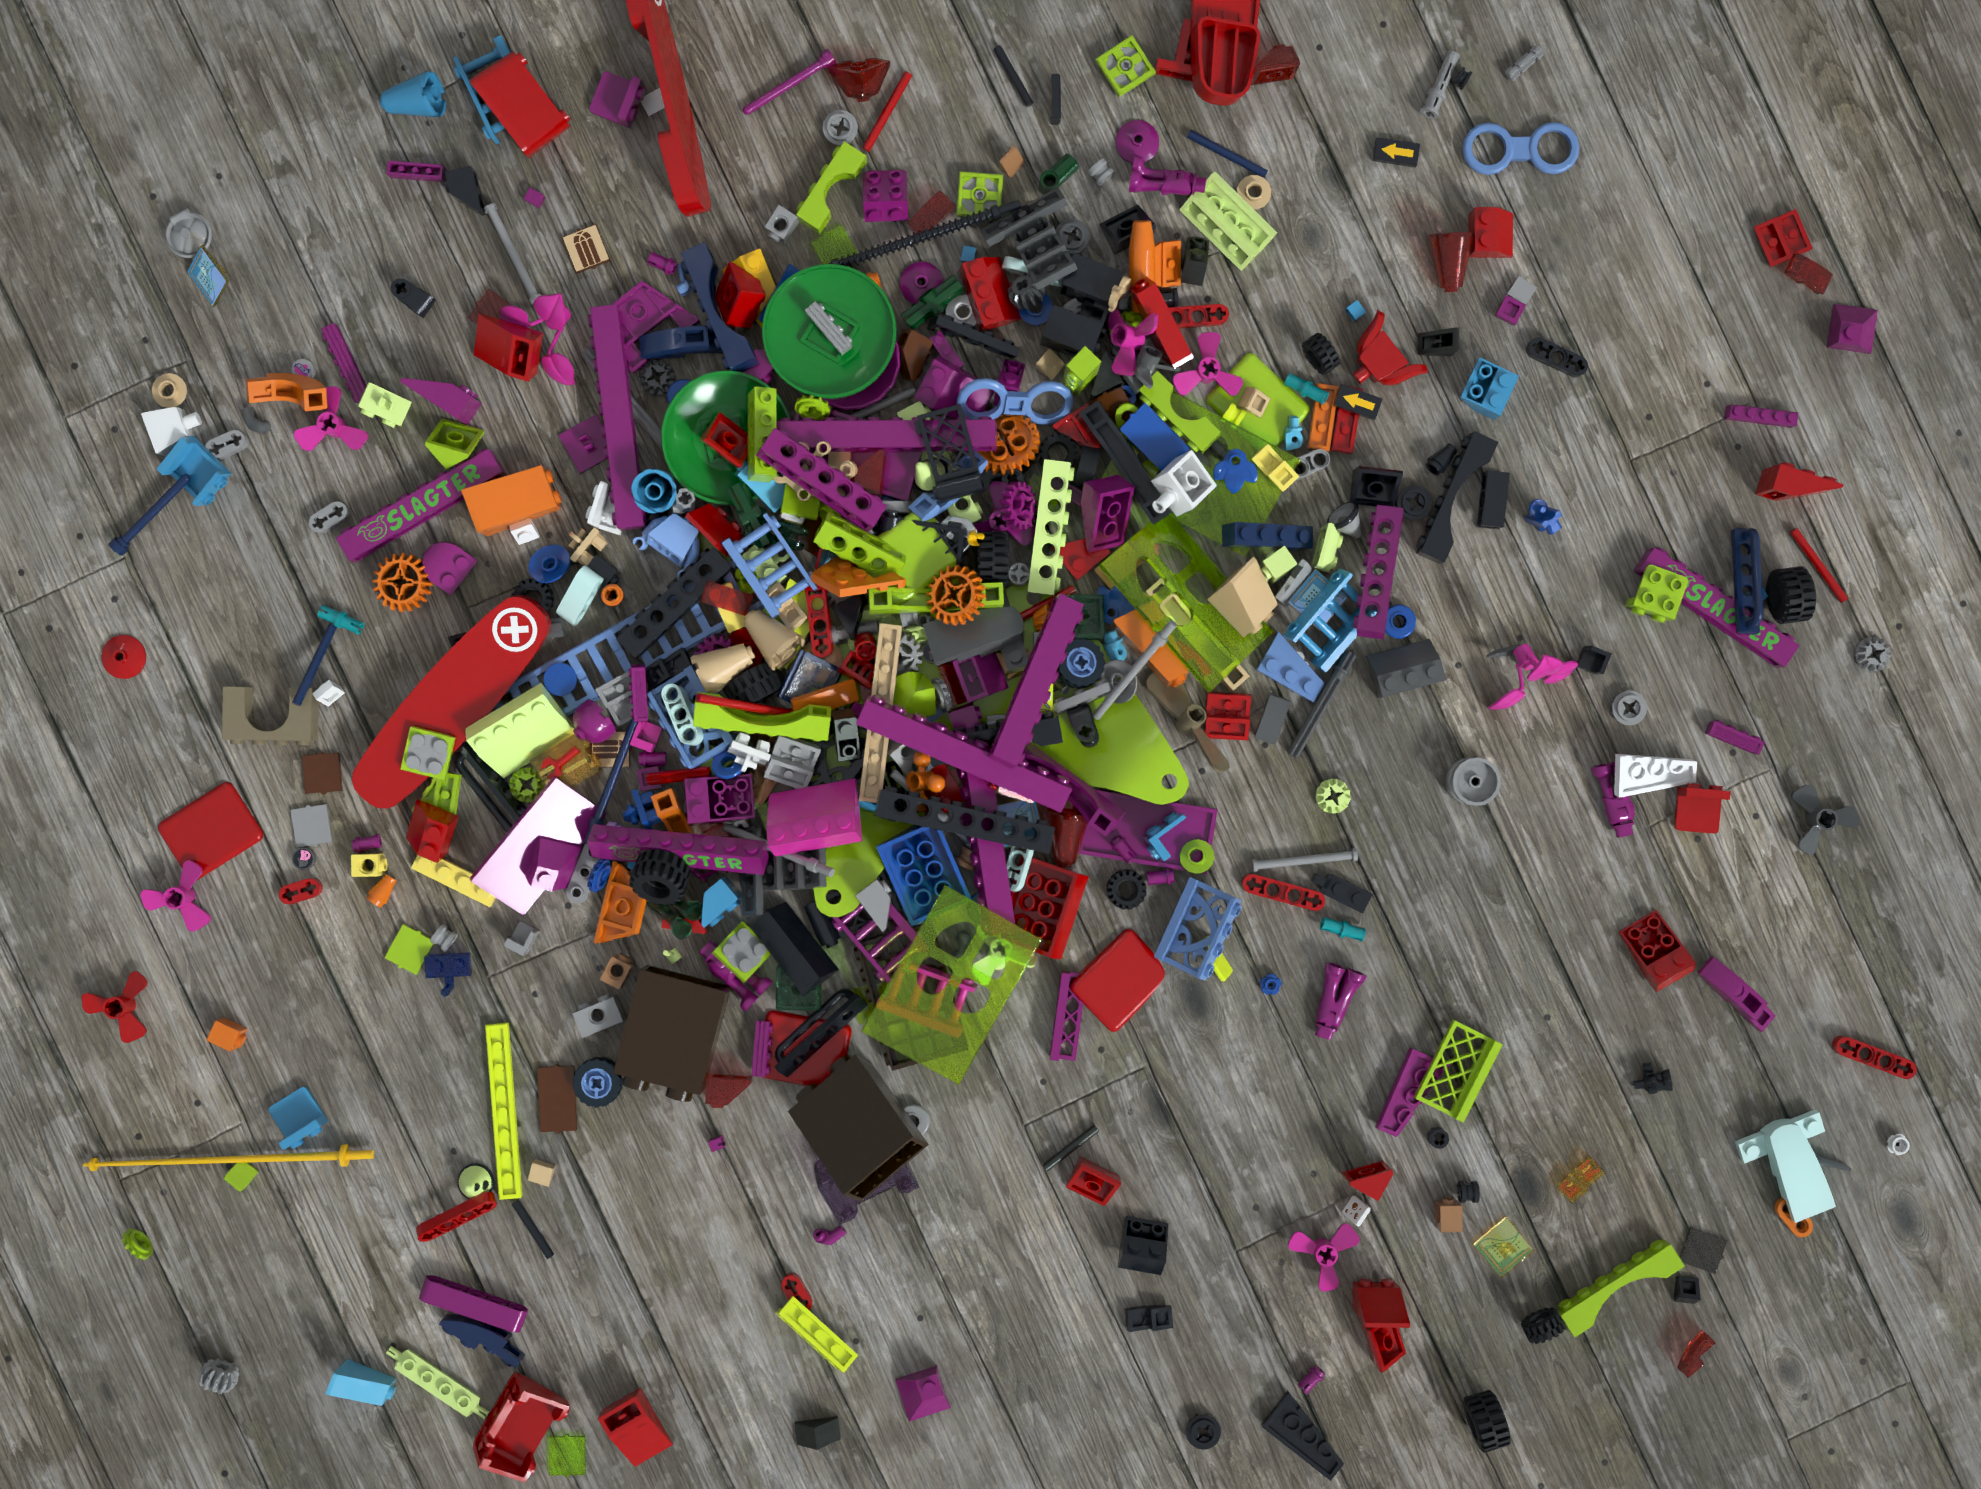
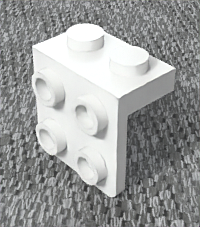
M600 481L599 485L596 484L593 490V505L589 506L586 512L587 523L595 528L621 535L622 531L617 529V525L614 526L612 521V512H615L614 503L611 504L609 491L612 490V486Z

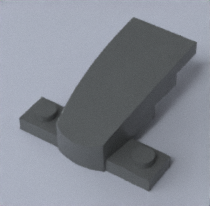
M1058 187L1035 200L1022 203V208L1008 212L1002 218L980 229L989 247L1000 243L1003 239L1012 235L1037 290L1077 270V266L1064 243L1046 218L1051 213L1058 212L1062 207L1068 205Z
M1003 589V607L978 610L980 615L973 613L974 621H969L966 618L965 625L960 624V622H958L957 626H953L951 622L947 625L943 623V619L922 624L936 666L955 659L961 662L979 654L982 658L1002 650L1009 674L1024 670L1028 657L1023 645V619L1020 613L1013 606H1010L1005 589Z
M761 826L742 828V830L763 838ZM826 848L798 853L807 858L813 857L821 861V864L826 865ZM768 851L769 859L764 875L739 873V881L742 888V916L763 915V890H803L827 887L826 875L819 872H811L801 864L782 856L775 857L771 851Z

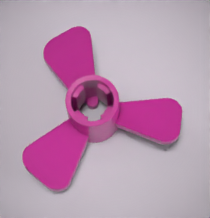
M1117 309L1109 312L1108 327L1112 330L1111 341L1115 346L1120 347L1112 365V371L1115 374L1133 376L1135 374V350H1139L1144 345L1146 335L1152 334L1156 330L1158 314L1151 313L1137 327L1125 324Z
M1204 332L1199 335L1197 341L1202 356L1201 362L1196 370L1178 373L1173 378V384L1180 396H1186L1199 382L1208 384L1214 380L1230 396H1235L1240 391L1243 385L1242 378L1220 371V363L1215 359L1221 339L1219 333ZM1204 364L1215 370L1214 373L1209 372L1208 376L1205 375L1206 369L1203 367Z
M336 386L326 387L327 409L318 416L317 425L296 429L294 438L305 451H312L326 435L333 438L340 437L350 449L359 450L368 440V433L347 426L346 421L337 415L341 398L340 388ZM331 420L333 424H336V427L334 429L332 427L327 428Z
M192 860L185 861L179 886L169 888L165 892L150 889L143 890L140 896L145 909L152 911L163 906L173 910L180 908L186 928L191 932L207 925L211 921V916L194 903L196 895L192 888L193 884L202 874L201 865ZM177 892H178L179 894L181 893L182 896H183V898H181L180 896H177L176 893H177Z
M1343 1223L1330 1241L1325 1238L1313 1241L1303 1232L1296 1231L1288 1241V1247L1292 1251L1313 1254L1321 1265L1318 1287L1321 1291L1326 1292L1336 1289L1339 1285V1280L1333 1267L1338 1259L1337 1252L1358 1245L1360 1238L1350 1224ZM1327 1248L1331 1249L1327 1254L1328 1256L1324 1258L1322 1255H1318L1320 1250L1326 1252Z

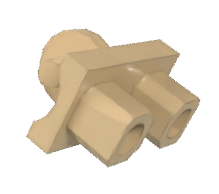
M595 527L584 540L582 538L587 533L584 529H581L577 535L572 531L569 533L573 540L568 546L574 549L580 543V546L570 557L575 563L579 562L582 565L588 566L594 556L587 552L589 547L593 545L602 551L608 544V541L600 534L601 531Z

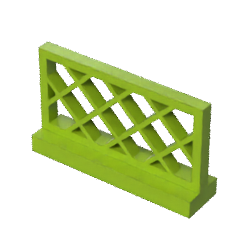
M1453 1019L1414 1098L1464 1123L1503 1044ZM1458 1026L1463 1029L1465 1038L1454 1041L1453 1033ZM1478 1037L1484 1039L1481 1048L1473 1050L1470 1040ZM1467 1042L1470 1052L1459 1056L1456 1045ZM1453 1047L1455 1057L1445 1061L1443 1056L1444 1050ZM1471 1056L1473 1064L1471 1068L1464 1070L1461 1059ZM1457 1061L1460 1072L1449 1075L1446 1065ZM1443 1066L1446 1077L1435 1080L1433 1076L1434 1070ZM1462 1076V1086L1454 1089L1451 1079ZM1447 1081L1450 1091L1439 1095L1436 1084ZM1433 1086L1436 1096L1429 1099L1422 1097L1425 1088ZM1452 1095L1454 1102L1450 1110L1443 1107L1441 1099Z

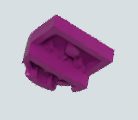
M450 541L432 544L427 548L422 559V564L425 566L424 572L428 574L427 578L449 595L453 594L477 562L476 558Z

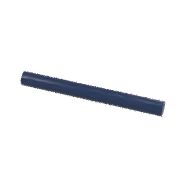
M1190 130L1187 136L1188 139L1258 176L1265 178L1268 172L1267 169Z
M328 624L292 701L294 705L301 706L337 629L334 625Z

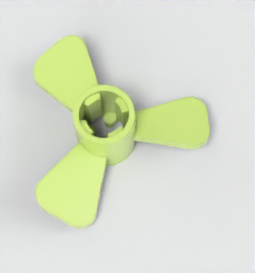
M978 924L977 934L990 947L987 956L974 963L971 968L972 975L982 985H987L994 970L1003 969L1007 965L1008 960L1028 968L1035 966V952L1031 950H1012L1010 942L1001 938L1000 934L984 935Z

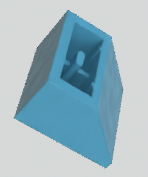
M1479 357L1460 398L1474 411L1494 420L1501 416L1519 375Z
M727 876L721 878L704 892L701 922L704 928L707 925L711 927L716 925L725 917L722 914L725 910L729 913L741 903L739 899L742 897V893Z

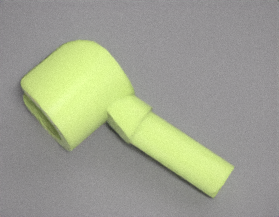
M676 947L671 951H663V955L667 957L671 964L682 958Z

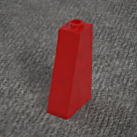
M1149 278L1138 280L1134 284L1135 286L1129 288L1143 320L1151 313L1158 314L1157 328L1154 333L1150 334L1154 346L1161 351V358L1175 369L1194 357L1156 283Z

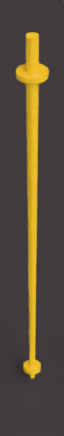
M342 1144L339 1151L109 1162H99L98 1158H91L89 1162L83 1163V1166L89 1167L90 1171H97L99 1166L339 1160L342 1167H347L350 1160L374 1159V1150L350 1151L348 1144Z

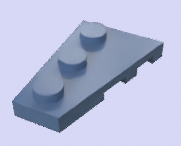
M1277 632L1256 670L1305 699L1314 702L1325 683L1286 639Z

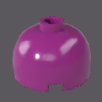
M590 699L581 703L576 708L573 714V725L575 727L573 732L579 740L585 739L589 743L597 744L609 739L616 732V729L608 716L605 718L601 713L602 709Z

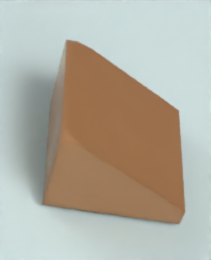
M1012 146L999 160V169L1009 178H1012L1024 165V160L1015 146Z

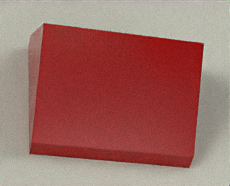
M719 412L699 440L734 467L740 468L748 455V433Z
M1080 1156L1066 1184V1188L1105 1206L1121 1186V1179L1118 1174Z
M1383 1160L1341 1172L1351 1187L1377 1201L1381 1198L1393 1176V1170Z
M1361 1322L1373 1362L1379 1372H1385L1406 1354L1399 1328H1365Z

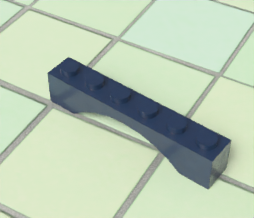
M703 242L682 252L681 255L684 261L681 262L685 273L690 274L692 278L689 284L694 293L698 292L700 297L697 300L698 305L703 313H707L708 319H705L710 331H714L716 334L714 342L718 350H722L725 357L722 358L726 369L744 372L759 365L749 341L727 327L718 313L714 293L718 267L709 247Z

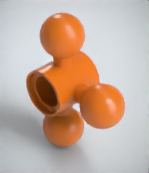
M917 751L913 756V762L918 767V771H912L907 775L906 784L910 791H917V793H920V798L928 800L924 795L925 791L940 792L945 786V781L942 776L934 775L932 771H925V768L930 764V756ZM922 803L916 807L917 812H923L927 809Z

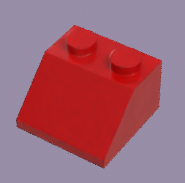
M1475 207L1468 217V257L1512 258L1513 213L1498 207Z
M733 262L728 263L715 293V300L727 326L750 328L753 321L757 318L761 303L765 300V291L759 279Z
M709 503L685 515L726 557L729 553L722 542L728 538L733 542L744 538L740 534L742 529L734 521L729 523L725 519L728 515L719 506L715 509Z
M418 799L415 803L406 839L418 856L438 863L449 851L459 816Z

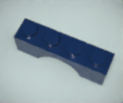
M1233 522L1222 525V547H1273L1281 549L1285 546L1289 551H1302L1313 548V526Z

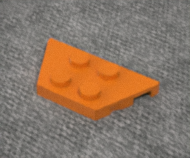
M613 860L593 942L596 944L636 935L640 932L647 901L633 892V888L629 885L632 873L620 861Z

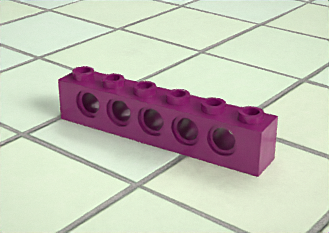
M774 428L755 455L867 532L875 526L887 507L878 496L866 492L862 485L850 481L842 471L827 465V462L822 457L810 453L806 446L794 442L782 430ZM781 449L786 450L789 453V457L782 455ZM800 462L805 463L808 467V470L802 469L800 466ZM818 475L824 476L827 483L821 482ZM837 488H841L845 492V496H841ZM856 501H860L864 509H860L856 505Z
M1377 505L1376 512L1371 513L1370 525L1374 526L1373 532H1368L1367 546H1370V551L1364 555L1363 566H1367L1366 574H1361L1360 587L1364 588L1363 594H1358L1356 606L1360 608L1359 616L1355 615L1353 628L1357 629V636L1384 640L1404 508ZM1385 527L1390 529V532L1383 534L1379 530ZM1379 548H1384L1387 550V552L1384 554H1378L1376 550ZM1379 568L1384 572L1381 575H1375L1372 571ZM1372 589H1377L1381 593L1377 596H1373L1369 594V591ZM1368 610H1375L1377 615L1369 617L1365 613Z

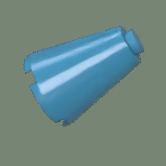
M425 71L388 88L380 96L381 107L390 114L439 117L443 116L446 111V100L442 101L441 93H445L439 77L434 72L430 73V71Z
M655 468L639 473L631 487L636 505L648 513H659L668 510L675 502L677 496V488L672 475L667 471Z

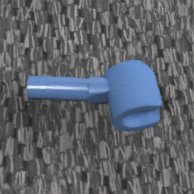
M678 264L677 268L681 283L676 285V288L681 296L684 297L691 292V288L686 280L682 265Z

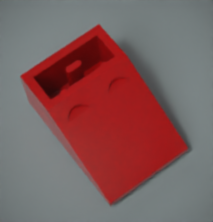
M479 313L473 355L508 376L529 382L538 372L543 332Z
M1782 462L1781 464L1763 469L1755 495L1773 501H1780L1829 492L1843 488L1844 484L1836 482L1837 479L1833 477H1820L1815 475L1816 472L1812 470H1798L1794 468L1795 465Z
M1657 910L1619 931L1639 969L1656 993L1694 971L1696 962Z
M641 1388L602 1409L597 1418L609 1439L634 1467L673 1445Z

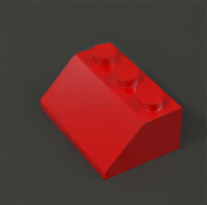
M981 257L962 263L959 269L968 300L981 333L982 331H988L1021 320L1018 308L1012 305L1009 300L1007 289L1010 288V284L1005 270L1002 269L1003 264L1000 257Z

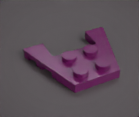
M643 281L611 304H617L621 309L626 358L632 374L648 363L647 359H641L640 350L635 345L639 341V336L648 334L670 316L679 327L696 326L700 322L696 316Z

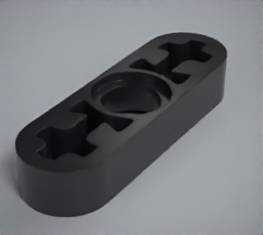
M1535 338L1526 346V352L1530 358L1571 377H1580L1588 369V362L1584 357L1543 338ZM1536 344H1540L1539 348L1541 350L1547 351L1549 348L1551 350L1547 353V355L1543 351L1535 353V348L1533 346H1535ZM1553 352L1561 353L1563 357L1561 363L1553 362ZM1579 362L1581 369L1575 372V367L1571 364Z

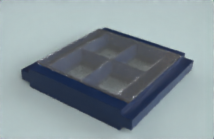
M799 649L777 697L791 703L790 699L837 684L842 674L837 671L839 667Z

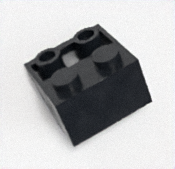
M1126 1216L1119 1248L1118 1268L1161 1275L1166 1264L1169 1223Z

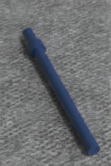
M634 719L630 720L594 817L591 816L588 823L590 827L584 840L586 844H588L587 840L593 824L602 825L604 822L602 820L638 724V722H634Z

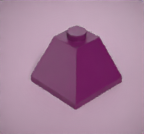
M1834 304L1827 348L1871 354L1878 310Z
M539 837L526 874L530 887L548 891L567 888L577 865L582 846Z
M937 1365L895 1379L909 1422L950 1408Z

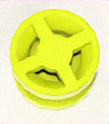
M1232 402L1220 421L1230 424L1231 428L1235 430L1247 411L1244 409L1239 410L1236 408V404Z

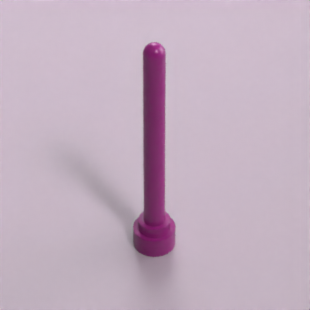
M829 49L820 53L819 60L744 106L743 113L745 115L751 114L820 69H831L837 65Z

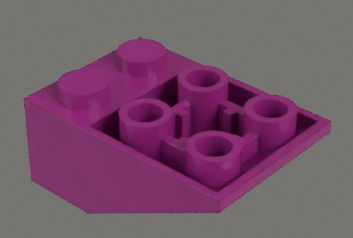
M752 774L737 775L730 779H722L718 776L684 779L687 826L755 818Z

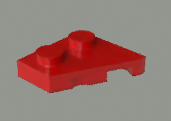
M1088 403L1052 425L1055 431L1071 437L1074 442L1082 447L1083 445L1098 449L1102 447L1080 415V412L1090 406Z
M1086 539L1065 543V547H1060V556H1064L1063 565L1076 581L1111 553L1108 549L1089 553L1087 551ZM1052 546L1050 550L1055 553V547Z

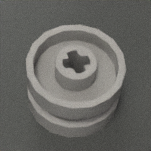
M1478 757L1462 758L1454 762L1447 771L1445 779L1447 791L1453 799L1459 803L1473 806L1485 805L1492 801L1498 794L1501 785L1500 773L1495 765L1487 759ZM1472 779H1475L1474 784L1471 783Z

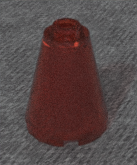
M1474 232L1429 234V242L1439 286L1444 288V292H1458V287L1463 286Z
M1073 805L1072 809L1065 808L1064 806L1061 813L1048 807L1046 813L1047 821L1050 822L1049 826L1055 827L1052 840L1054 861L1060 867H1071L1077 861L1088 823Z

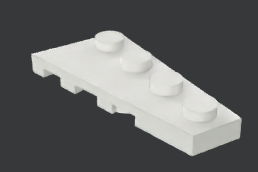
M1615 754L1614 795L1620 798L1685 785L1687 783H1695L1697 762L1692 759Z

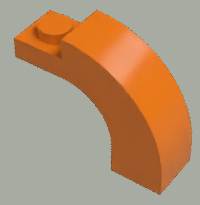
M267 373L266 377L245 379L247 401L249 403L290 401L299 404L304 411L327 409L326 387L311 377L290 373Z
M672 788L651 796L657 816L664 822L668 831L696 834L693 826H687V815L683 809L684 805Z

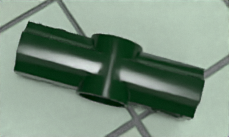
M951 275L936 288L933 287L922 294L918 299L919 301L900 315L909 327L914 330L929 317H934L947 307L946 304L965 290L957 278Z
M744 481L727 489L738 510L737 514L749 533L765 524L763 513L757 502H754ZM769 531L754 541L759 550L773 543L775 539Z

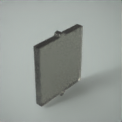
M1690 1227L1685 1242H1682L1683 1248L1679 1258L1685 1264L1716 1274L1720 1260L1724 1258L1722 1254L1727 1240Z

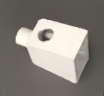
M179 407L141 413L155 453L163 456L169 454L181 437L194 436L192 428L202 424L197 412L187 415L185 410Z

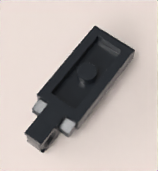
M1314 873L1311 879L1312 882L1321 886L1319 891L1324 895L1362 914L1373 895L1335 875L1327 874L1326 878Z

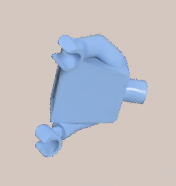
M673 513L669 517L663 516L651 520L641 533L642 536L633 539V545L642 540L643 544L639 550L647 549L649 544L679 567L684 565L685 569L691 563L696 564L700 555L701 541L698 538V529L686 517L682 519ZM681 569V570L677 573V577H678V578H680L681 573L683 572L684 569Z

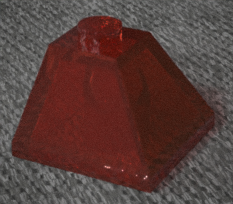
M1280 44L1270 49L1255 67L1251 85L1293 79L1300 66V60L1293 46L1286 47L1285 44Z

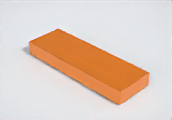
M1317 383L1316 386L1326 392L1328 391L1329 396L1324 405L1315 400L1313 402L1307 449H1323L1329 452L1336 410L1333 404L1339 386Z
M852 678L792 698L790 701L793 711L809 704L830 706L832 710L859 701L855 681Z

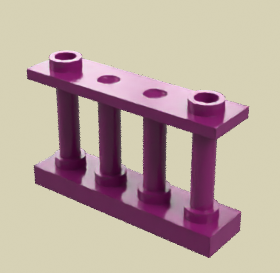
M861 903L854 911L840 918L832 917L834 920L831 923L839 932L844 930L877 969L874 973L882 982L886 980L888 983H891L893 980L888 974L911 954L917 953L919 950L924 954L930 949L891 903L888 919L891 917L897 924L893 926L894 929L869 951L862 945L860 940L877 926L874 920L871 919L855 934L845 925L864 909ZM906 934L911 940L908 942L909 945L882 968L874 957L898 936Z

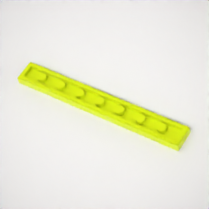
M509 1022L486 1024L499 1200L521 1198L523 1195Z

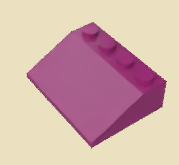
M856 778L769 794L766 825L768 848L774 856L861 842L862 831Z

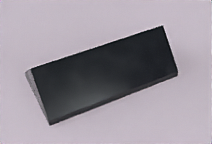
M787 902L767 909L751 927L752 931L803 997L839 971Z

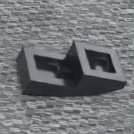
M681 647L667 658H659L645 668L646 677L651 687L655 689L683 672L690 665L694 666V664H692L687 650Z
M1171 1305L1125 1308L1126 1330L1128 1332L1147 1329L1158 1331L1173 1328Z

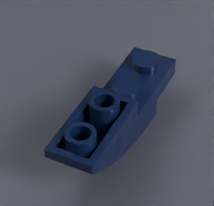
M707 325L671 328L639 336L641 359L685 358L686 354L723 353V351L718 350L714 342L716 334L714 331L711 332L710 329H707Z
M447 1314L439 1323L444 1332L456 1336L465 1347L475 1350L479 1344H482L487 1352L499 1356L501 1361L509 1367L516 1368L526 1355L508 1342L513 1334L504 1329L460 1314Z

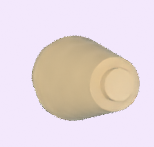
M752 610L745 616L744 626L772 670H775V666L780 669L788 664L797 655L795 651L797 647L800 646L802 648L805 643V639L801 635L761 610Z
M744 643L690 657L692 664H695L697 667L695 671L704 689L712 694L718 693L733 678L754 664L752 659L756 658L751 647H746Z

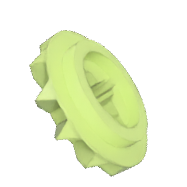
M1338 779L1323 781L1316 791V802L1327 813H1340L1348 807L1351 800L1350 789L1345 782ZM1331 790L1334 793H1342L1337 797V805L1333 800H1325L1331 795Z

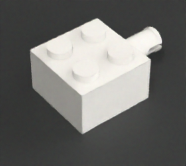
M1192 450L1175 458L1151 480L1161 494L1153 502L1152 506L1158 513H1163L1170 507L1177 517L1194 509L1217 486Z

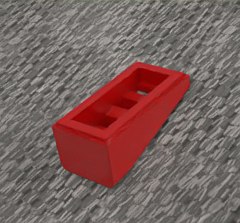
M850 650L837 671L849 679L853 678L855 682L872 691L873 684L870 680L874 676L875 665L869 661L860 660L856 653ZM850 662H855L852 669H849L848 665L850 664ZM860 665V666H862L863 668H862V670L860 671V673L857 674L855 671H856V669L858 668V666ZM866 670L871 671L866 679L862 677Z

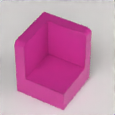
M638 721L630 745L648 752H654L662 732V727L647 721Z

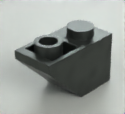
M1201 237L1187 238L1181 271V283L1202 286L1208 264L1209 240Z
M852 708L831 711L832 733L838 762L860 759L857 719Z

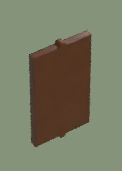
M555 1064L551 1067H538L540 1132L556 1131L559 1134L561 1131H576V1095L572 1086L573 1077L575 1076L574 1065L558 1066V1064Z

